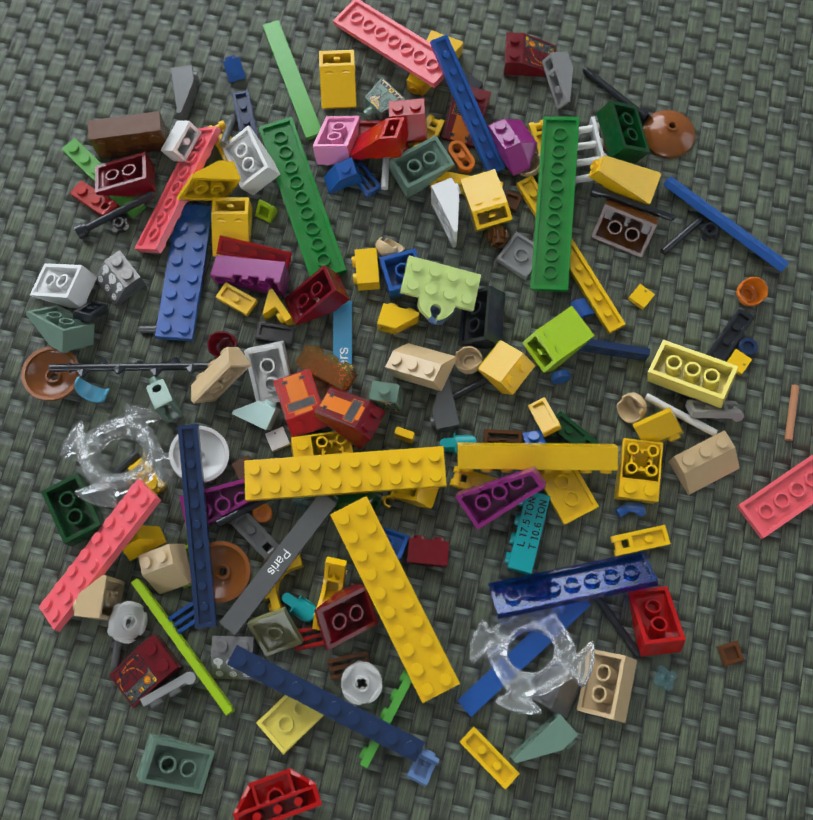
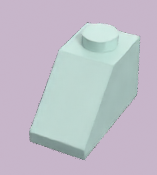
M266 399L265 402L257 401L233 410L232 414L265 430H271L280 409L275 407L276 403Z

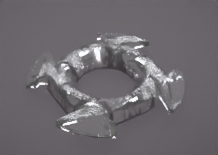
M124 404L123 410L125 414L97 425L86 434L82 420L73 427L63 443L60 457H69L70 454H76L84 475L90 483V486L76 490V496L93 505L116 508L117 500L114 494L118 496L128 492L138 479L148 483L152 480V476L155 473L158 488H164L175 471L170 464L169 453L163 452L153 429L147 424L162 420V417L157 412L140 405ZM131 439L142 447L143 453L140 462L128 472L111 473L103 469L99 464V456L102 449L113 440Z
M524 595L522 600L532 611H528V609L520 611L492 627V630L489 629L488 623L481 620L474 632L470 645V661L474 664L485 655L488 656L493 671L506 690L505 695L499 696L495 704L509 711L521 714H541V709L530 697L546 694L572 678L577 680L578 686L585 687L591 676L595 660L594 644L589 642L576 654L572 637L557 617V614L564 612L566 604L551 597ZM528 631L540 632L552 641L554 655L547 667L538 672L528 673L512 665L508 657L509 646L514 638L521 633Z

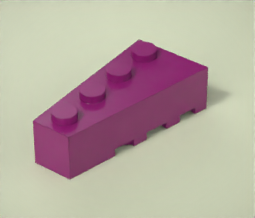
M216 255L211 271L214 283L225 284L227 282L234 287L268 293L270 289H273L277 296L285 297L290 279L285 262L231 257L228 255Z
M245 478L205 489L208 527L214 525L215 520L252 502L245 500ZM184 495L179 498L186 524Z

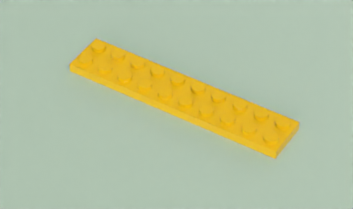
M443 446L244 461L246 501L447 487Z
M365 496L330 514L421 702L424 703L459 685L460 682L368 497Z

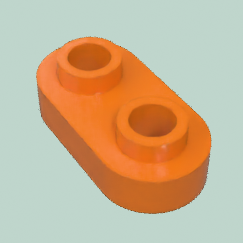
M452 141L448 146V154L460 172H472L475 167L474 157L462 141Z

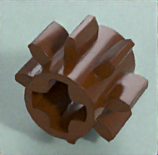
M502 225L492 226L490 231H487V243H492V247L495 248L505 246V242H508L509 231L504 230Z

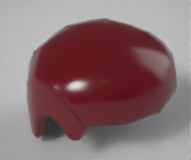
M216 331L209 337L207 346L209 353L218 358L224 348L238 347V343L232 334L226 331Z

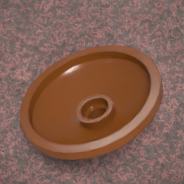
M661 110L655 112L646 119L643 125L650 152L662 158H677L686 154L695 141V129L692 122L685 115L677 111Z
M51 346L38 349L23 364L21 380L24 388L30 395L42 401H57L67 397L75 390L74 383L80 375L78 372H49V364H79L77 358L70 351L62 353ZM53 376H58L56 380H52Z
M225 541L210 543L215 602H228L240 596L248 586L251 577V565L246 553L239 546ZM222 568H226V575L221 574Z

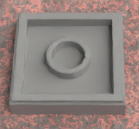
M516 231L496 258V262L526 281L532 272L534 242Z

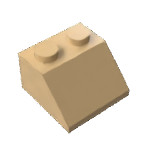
M167 544L138 555L142 576L159 594L191 584L190 566L185 544Z

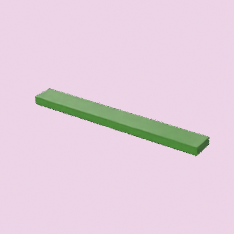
M276 20L262 26L306 141L317 138L321 127L280 22Z

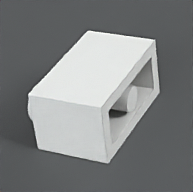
M177 121L161 151L173 161L185 162L202 132L190 121Z

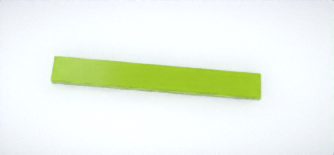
M135 579L131 582L225 715L233 713L235 708L182 634L177 632V627L173 625L172 621L168 620L169 616L146 584L140 579Z

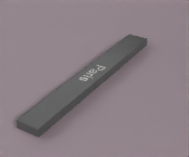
M327 496L316 497L219 622L234 635L240 632L334 510L337 503Z

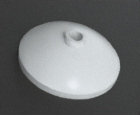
M199 426L204 483H207L219 477L225 470L229 460V449L220 433L212 428ZM177 435L170 446L169 460L175 473L182 478L179 439Z

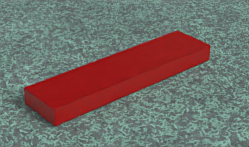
M222 235L219 237L216 253L231 257L285 262L288 270L292 257V252Z

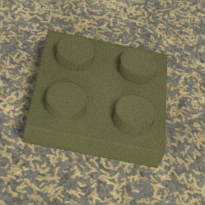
M286 607L249 619L247 623L265 656L301 645L303 642V638Z

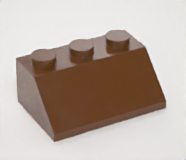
M607 199L591 237L642 258L659 219Z

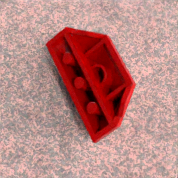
M288 768L250 782L233 812L234 820H283L322 805L316 782Z

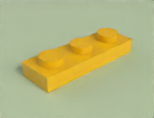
M474 726L459 741L505 790L520 774Z

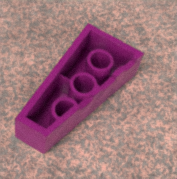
M534 466L459 491L455 497L478 530L545 488L546 481Z

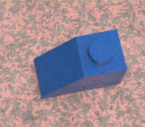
M352 157L334 164L324 176L329 194L362 181L358 166Z

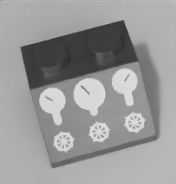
M120 250L103 262L96 279L116 307L147 286Z
M212 636L211 664L213 679L255 680L227 665L236 645L256 654L257 640L255 637Z

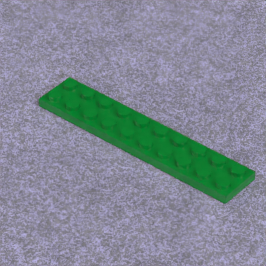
M543 116L530 291L568 293L580 117Z
M289 117L258 127L265 149L280 173L276 181L309 276H312L323 265L328 266L338 275L347 273L293 118Z

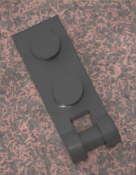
M249 513L231 522L235 529L266 561L278 548L279 544ZM269 543L272 547L266 552L263 547Z

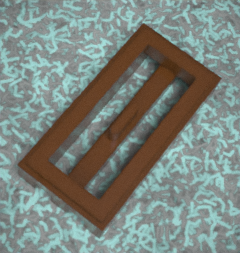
M484 429L483 443H522L523 431ZM488 435L518 436V439L488 437Z
M368 651L327 659L331 680L342 678L343 673L335 675L334 671L346 669L355 662L333 667V663L362 656L365 657V660H362L363 662L370 663Z

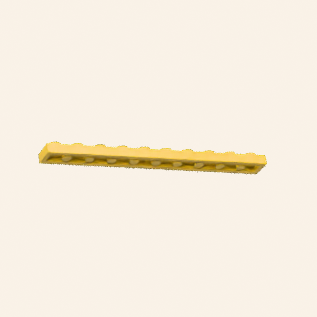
M530 176L518 182L516 187L536 218L538 184L534 177ZM572 239L569 272L609 335L623 328L626 323Z

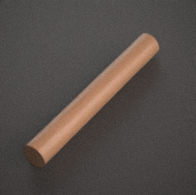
M791 385L784 439L786 441H793L799 385Z

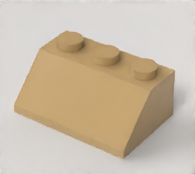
M407 343L393 350L385 368L395 378L442 391L457 357Z
M239 347L224 348L220 352L221 355L211 361L204 372L196 376L195 382L191 385V401L193 404L216 401L252 365Z
M725 430L679 453L668 461L688 495L739 469L736 448Z
M106 575L99 577L78 594L77 599L73 603L74 616L109 621L113 607L118 603H122L125 581Z
M589 648L577 711L625 723L637 660L625 655Z

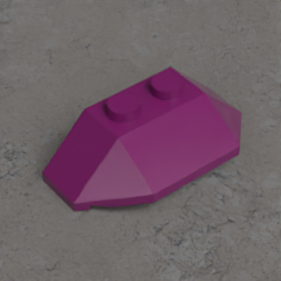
M502 119L488 124L487 127L500 157L511 174L515 176L529 170L537 148V142L521 120Z

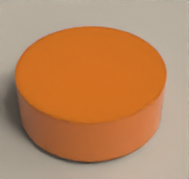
M265 503L254 509L252 515L257 522L267 523L271 520L273 511Z

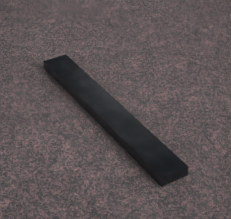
M738 308L706 355L725 361L754 318ZM678 393L671 406L689 414L685 406L687 400L696 399ZM677 418L679 424L681 425L683 420Z

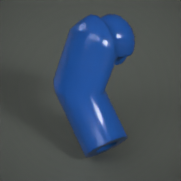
M627 501L615 509V512L620 518L628 512H634L641 517L645 515L646 510L641 502Z

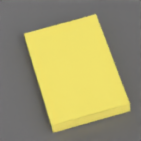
M284 695L256 724L284 755L324 715Z

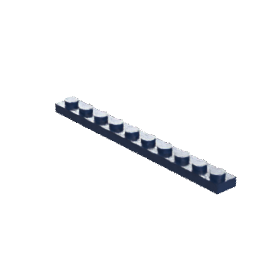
M199 424L177 426L195 629L218 625Z
M236 645L227 663L232 668L416 763L425 741L239 645Z

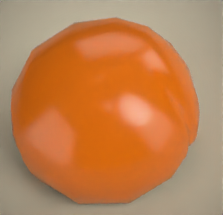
M759 277L745 279L738 285L736 297L745 306L758 305L768 296V286Z

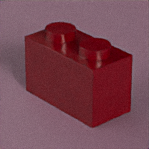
M414 535L413 538H409L407 564L447 568L449 541H445V538L433 537V540L425 539V536Z

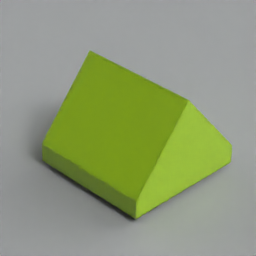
M259 199L255 216L268 223H272L279 211L276 207Z

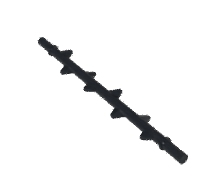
M174 357L169 363H143L141 360H138L135 363L108 364L105 358H101L96 364H49V372H78L80 377L83 378L89 371H114L116 374H121L123 371H151L157 377L162 371L187 370L192 374L196 370H206L208 364L213 360L210 359L206 363H181L177 357Z

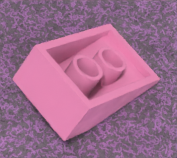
M326 116L313 144L317 165H334L349 158L358 136L360 116Z

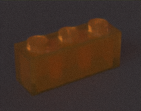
M306 344L295 364L301 370L310 368L312 376L332 387L348 392L358 376L353 370L355 367L348 362H339V358L331 353L329 355L324 354V350L316 345L311 347Z

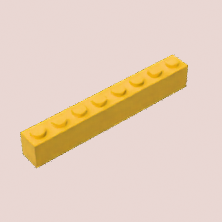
M457 442V467L462 472H473V469H481V472H493V469H501V472L511 473L513 470L522 471L535 466L541 473H552V470H560L561 473H572V470H580V473L588 474L592 473V470H600V473L610 474L612 471H618V446L615 444Z

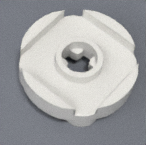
M133 601L116 604L112 609L109 619L108 635L121 643L128 644L134 642L138 635L141 636L147 626L148 617L142 608L143 606ZM127 619L131 620L130 624L126 625Z
M356 661L348 666L341 678V688L344 697L356 705L369 704L375 701L382 690V676L379 670L371 663ZM365 679L367 686L357 687V680Z

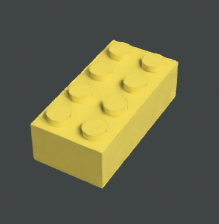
M663 340L648 370L647 381L722 408L736 377L738 366Z

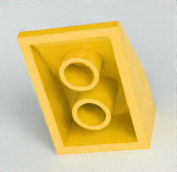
M216 161L193 173L178 194L177 199L212 201L213 197H229L241 181L234 161Z

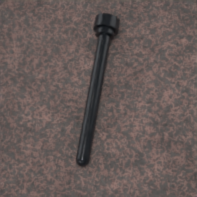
M588 67L583 68V74L619 102L636 106L641 123H645L646 119L651 115L647 108H639Z
M595 182L592 187L590 196L593 198L605 197L668 221L675 219V216L671 213L607 191L605 187H602V184Z
M150 191L88 224L80 223L74 226L75 232L80 239H84L89 236L88 234L91 233V230L155 198V193Z

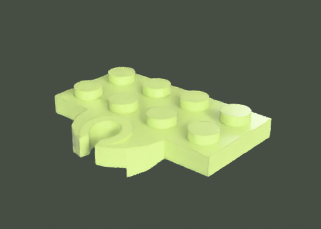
M409 255L400 293L417 297L419 312L427 319L432 315L430 308L432 306L438 307L440 313L436 317V321H441L453 313L454 308L470 312L474 311L481 274Z

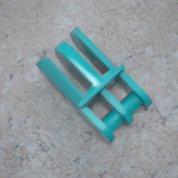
M454 433L453 438L441 439L440 446L444 447V452H454V456H456L457 442L476 443L477 441L473 435H455Z
M290 593L283 594V602L292 607L289 611L291 614L304 622L313 621L316 606L302 595L297 599Z

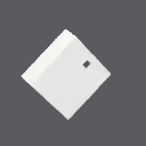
M283 426L265 434L272 452L291 445Z

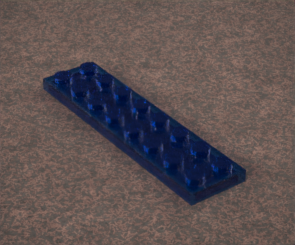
M641 551L488 583L497 618L503 619L658 586V579L645 552Z

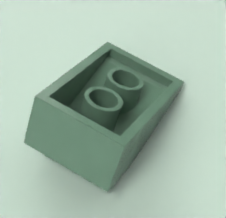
M437 136L404 151L401 157L389 159V170L407 198L426 188L455 165Z
M56 305L26 311L27 317L47 343L59 352L67 353L70 350L84 349L86 346L93 345L95 324L92 322L83 323L78 319H74L73 313L61 306Z
M554 713L509 757L515 763L561 751L564 748L568 750L576 743L577 740L575 738L578 734L560 714Z
M150 733L136 776L140 783L202 794L215 751L174 738Z

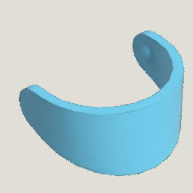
M77 377L74 383L75 391L82 398L94 403L104 402L110 390L109 388L103 389L94 386L80 377Z

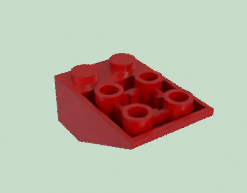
M405 117L387 118L357 136L349 158L362 160L368 158L401 157L408 139Z

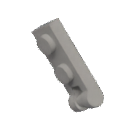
M687 400L685 405L691 418L733 419L735 422L741 421L744 418V414L739 409L736 401H725L722 408L699 400Z
M187 672L141 698L140 701L143 707L151 706V708H154L163 703L162 699L168 695L173 697L182 692L180 688L187 684H197L200 678L195 672Z

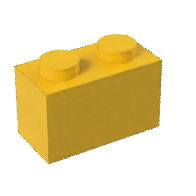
M377 248L355 249V256L352 257V268L356 267V273H353L354 285L357 284L358 291L380 289Z

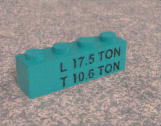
M535 493L519 504L522 508L520 514L517 513L514 525L517 526L516 532L511 533L509 544L512 545L511 552L506 553L504 563L507 564V570L525 575L532 573L550 496Z

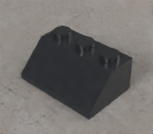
M493 286L478 289L474 311L461 310L458 346L489 349L494 348L498 341L502 340L505 306L504 292Z

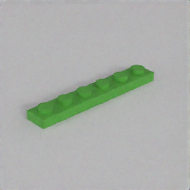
M74 138L62 148V151L95 182V166L102 163ZM109 196L120 207L137 198ZM141 204L126 213L134 219L146 207L144 204Z
M405 669L399 678L402 684L399 689L394 688L389 698L392 701L389 709L384 707L379 717L388 723H391L412 683ZM372 740L369 747L364 746L359 755V758L362 759L360 765L368 768L380 745L379 743Z

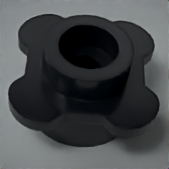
M122 214L110 220L113 226L111 230L114 233H124L130 228L127 222V215Z
M708 222L700 225L699 230L702 232V240H717L719 238L718 226L715 223Z

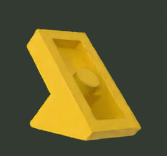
M270 289L263 310L264 319L268 320L276 315L281 324L285 323L286 326L293 325L292 317L274 290Z

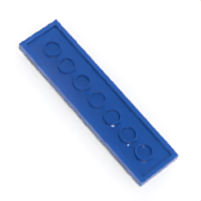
M185 204L181 217L174 226L155 332L156 339L194 342L212 229V206Z

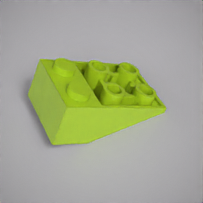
M570 306L537 329L522 344L543 373L556 370L595 335L574 307Z

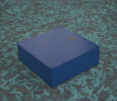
M585 298L577 299L570 303L581 318L591 317L594 314L593 309Z

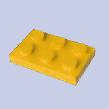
M552 470V473H541L539 471L546 481L543 490L547 496H550L549 501L563 526L599 507L578 470H572V473H561L560 470Z

